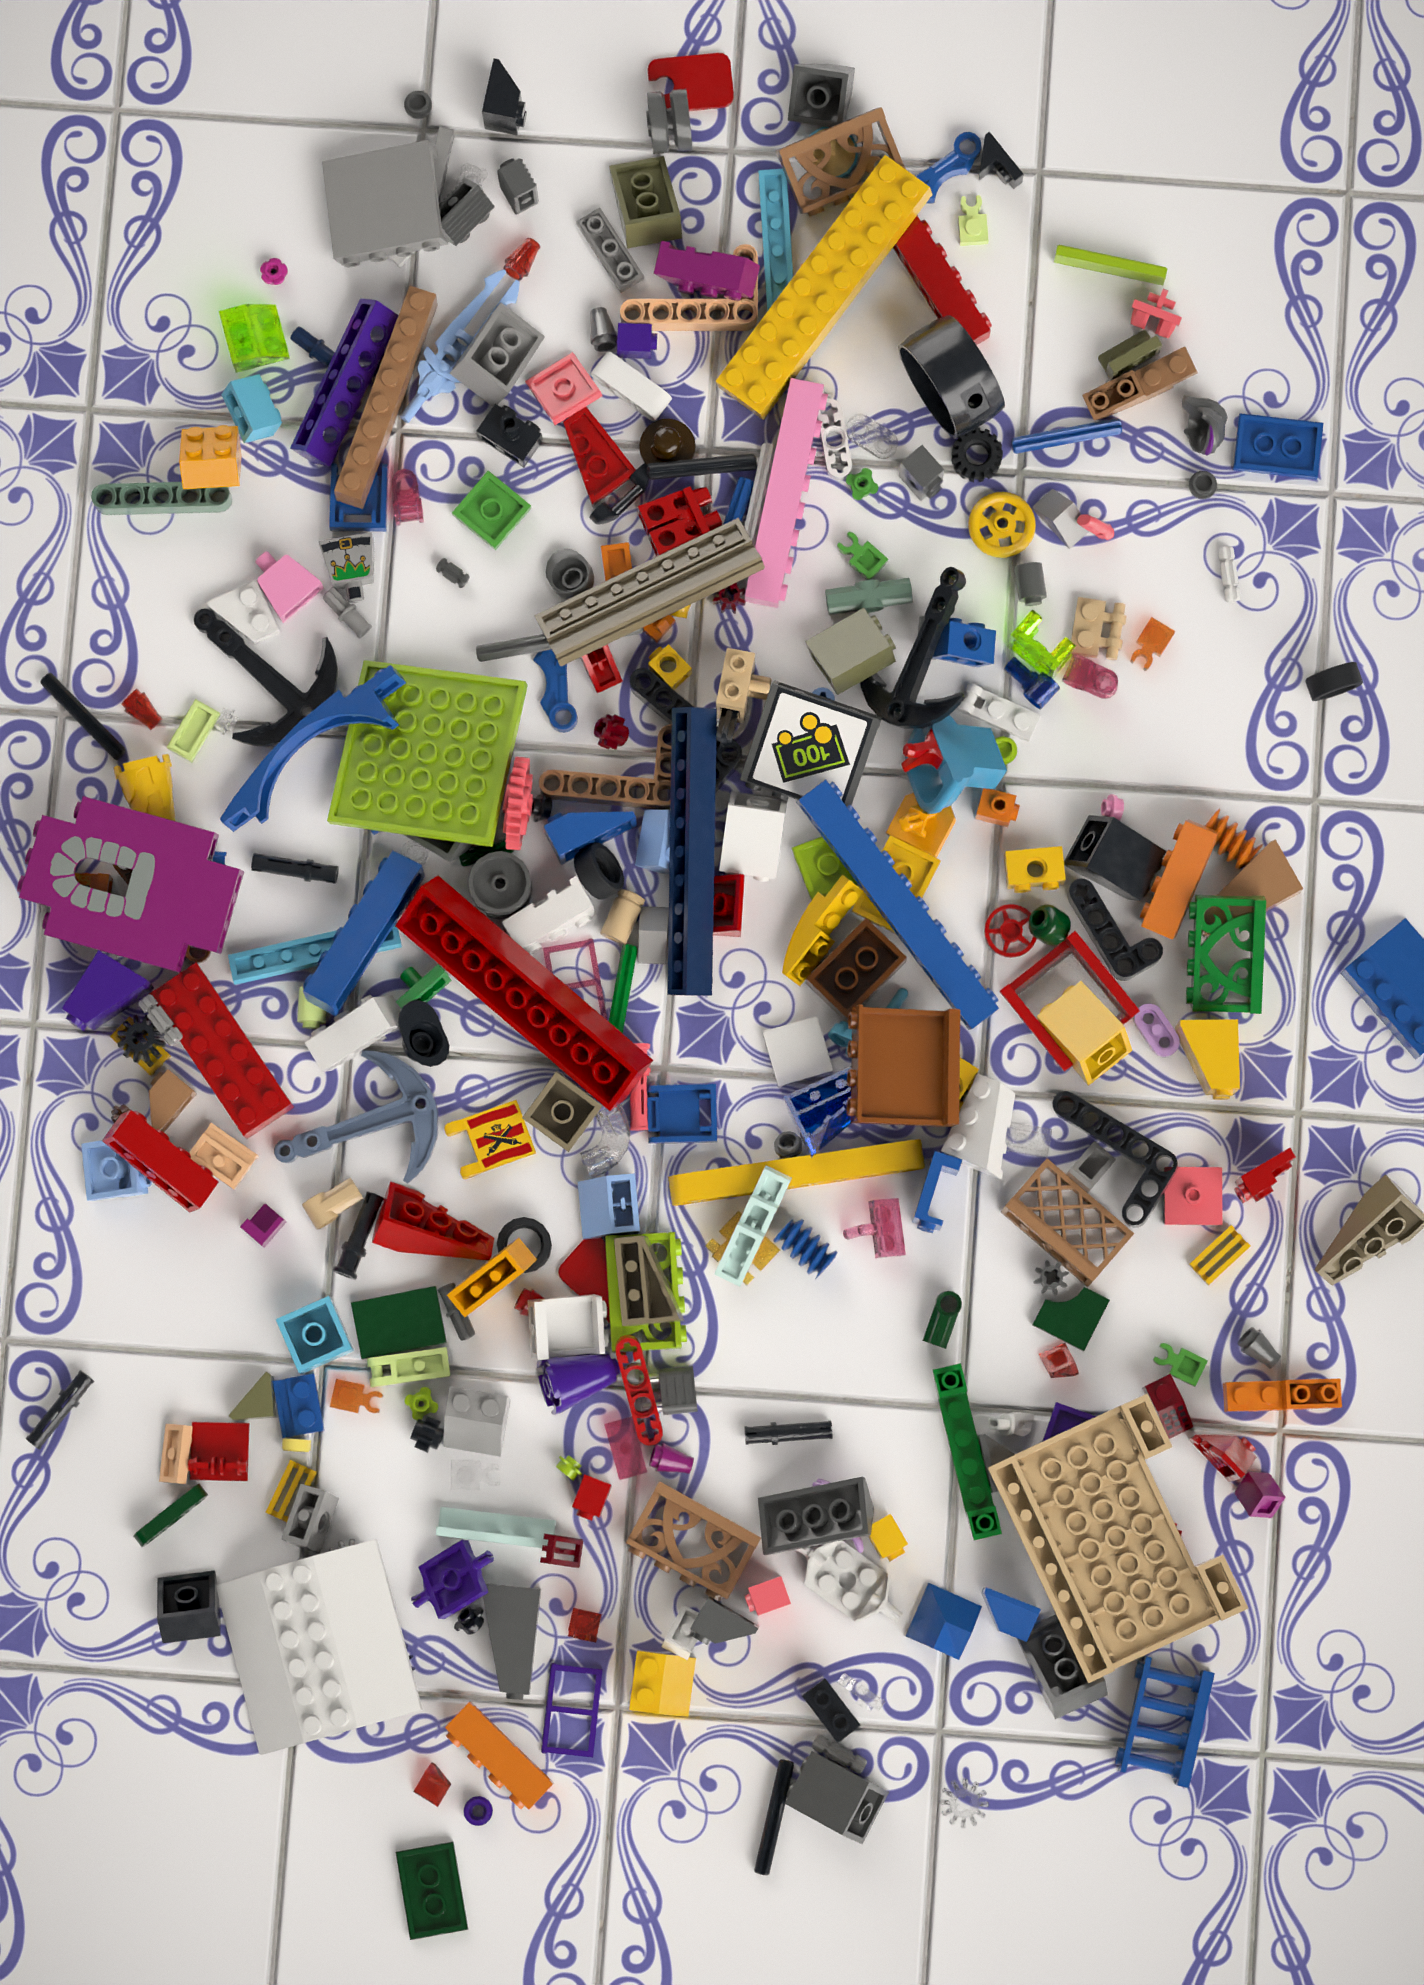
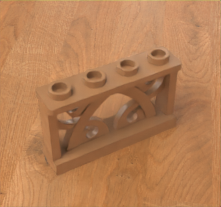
M882 107L870 110L775 150L800 214L808 213L809 217L825 211L823 206L833 202L837 206L849 201V195L857 192L865 182L864 180L858 183L865 170L870 175L874 170L875 162L881 160L878 156H871L872 150L886 152L889 158L906 169L885 119L886 116ZM877 122L885 144H873L872 123ZM851 134L856 135L857 141L855 143L862 142V146H850L847 142L848 137ZM834 139L846 151L861 152L858 163L848 179L835 177L821 170L830 159V141ZM816 149H821L824 157L820 163L815 165L812 162L817 161L819 158H815L813 152ZM791 157H794L807 171L798 181L789 161ZM811 176L816 178L811 184V191L817 186L822 190L821 195L816 199H809L803 193L804 183ZM829 185L843 188V190L829 195Z
M659 1481L626 1543L630 1545L629 1552L644 1559L645 1555L656 1560L654 1566L667 1573L672 1568L681 1573L679 1580L692 1587H695L696 1583L706 1587L707 1589L704 1594L720 1602L722 1597L728 1600L761 1537ZM659 1497L666 1498L663 1520L648 1519ZM681 1512H686L689 1515L690 1519L687 1524L679 1525L673 1523V1518L680 1521L679 1514ZM701 1519L707 1521L705 1539L713 1552L697 1558L683 1559L677 1547L673 1529L684 1531L695 1527ZM647 1526H663V1532L657 1531L650 1535L658 1538L656 1546H648L642 1540V1532ZM716 1531H720L724 1536L721 1541H717L723 1546L720 1549L716 1547L711 1539L712 1534ZM742 1542H745L749 1546L736 1568L727 1555L733 1552ZM667 1546L674 1563L657 1553L663 1551ZM722 1559L729 1567L730 1576L726 1582L717 1584L710 1579L709 1573L712 1570H717L721 1575V1567L717 1561ZM703 1567L701 1572L702 1578L686 1569Z

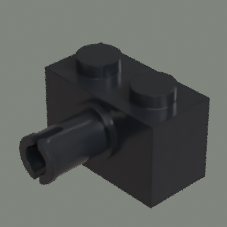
M494 404L476 430L477 437L525 468L543 442L542 433H540L541 429L529 420L523 422L517 418L518 414L506 405L500 407Z

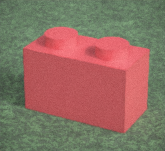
M781 1576L749 1587L750 1594L744 1595L750 1612L756 1610L758 1616L791 1604Z

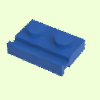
M314 1373L273 1381L283 1439L325 1431Z

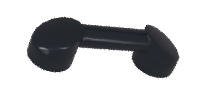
M646 463L636 469L630 477L635 486L612 508L606 502H603L591 513L589 518L595 524L600 525L614 521L646 491L650 481L647 476Z

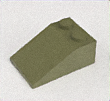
M664 156L609 166L627 249L661 243V241L682 239L681 215Z

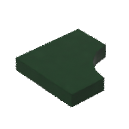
M1086 1287L1069 1301L1054 1302L1045 1299L1032 1326L1084 1352L1110 1300Z

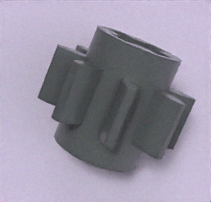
M1046 1260V1268L1044 1270L1036 1267L1035 1271L1040 1274V1277L1033 1281V1283H1041L1043 1286L1041 1294H1044L1049 1289L1056 1296L1058 1286L1062 1288L1068 1286L1062 1280L1069 1272H1062L1059 1269L1061 1266L1060 1261L1056 1266H1051L1050 1262ZM1051 1271H1055L1057 1273L1055 1278L1059 1280L1058 1283L1047 1284V1277L1044 1276V1273L1049 1274Z

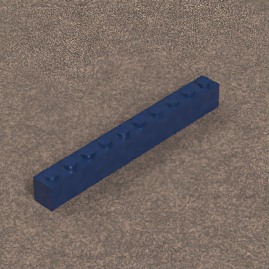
M672 708L667 995L712 996L717 709Z

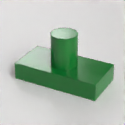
M439 964L424 977L412 966L408 967L402 972L400 979L410 989L396 1003L400 1009L411 1001L419 1000L427 1003L452 980Z

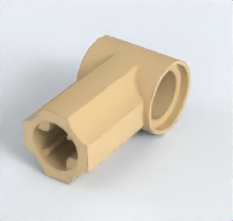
M350 1177L326 1193L321 1192L302 1204V1207L316 1230L336 1220L340 1213L364 1198Z

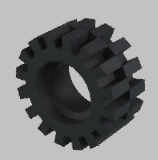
M980 427L955 440L951 461L954 464V470L956 473L959 471L961 473L960 477L963 479L967 477L971 482H974V479L983 482L985 478H992L993 474L999 470L1003 457L1001 441L998 442L995 434L991 435L989 433L990 430L985 429V431H981ZM973 445L983 446L988 452L987 460L980 465L970 463L966 457L968 448Z

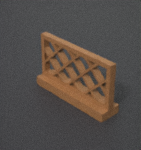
M1048 1158L1001 1210L1005 1217L1057 1262L1060 1261L1061 1265L1087 1288L1135 1234ZM1046 1168L1056 1176V1186L1041 1187L1040 1174ZM1036 1180V1187H1030ZM1062 1190H1073L1077 1194L1078 1205H1063ZM1042 1191H1057L1058 1206H1043ZM1025 1192H1037L1038 1207H1027L1019 1198ZM1084 1209H1095L1099 1213L1100 1224H1085ZM1064 1210H1079L1080 1225H1065ZM1043 1211H1059L1060 1226H1049L1044 1222ZM1101 1228L1102 1244H1087L1085 1229ZM1105 1228H1117L1125 1236L1119 1243H1107ZM1081 1229L1082 1245H1071L1066 1241L1065 1230ZM1107 1248H1114L1108 1255ZM1082 1249L1083 1254H1081L1078 1250ZM1087 1249H1103L1104 1260L1098 1267L1088 1260Z

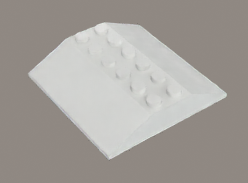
M377 1539L307 1557L217 1585L218 1598L260 1755L423 1710Z

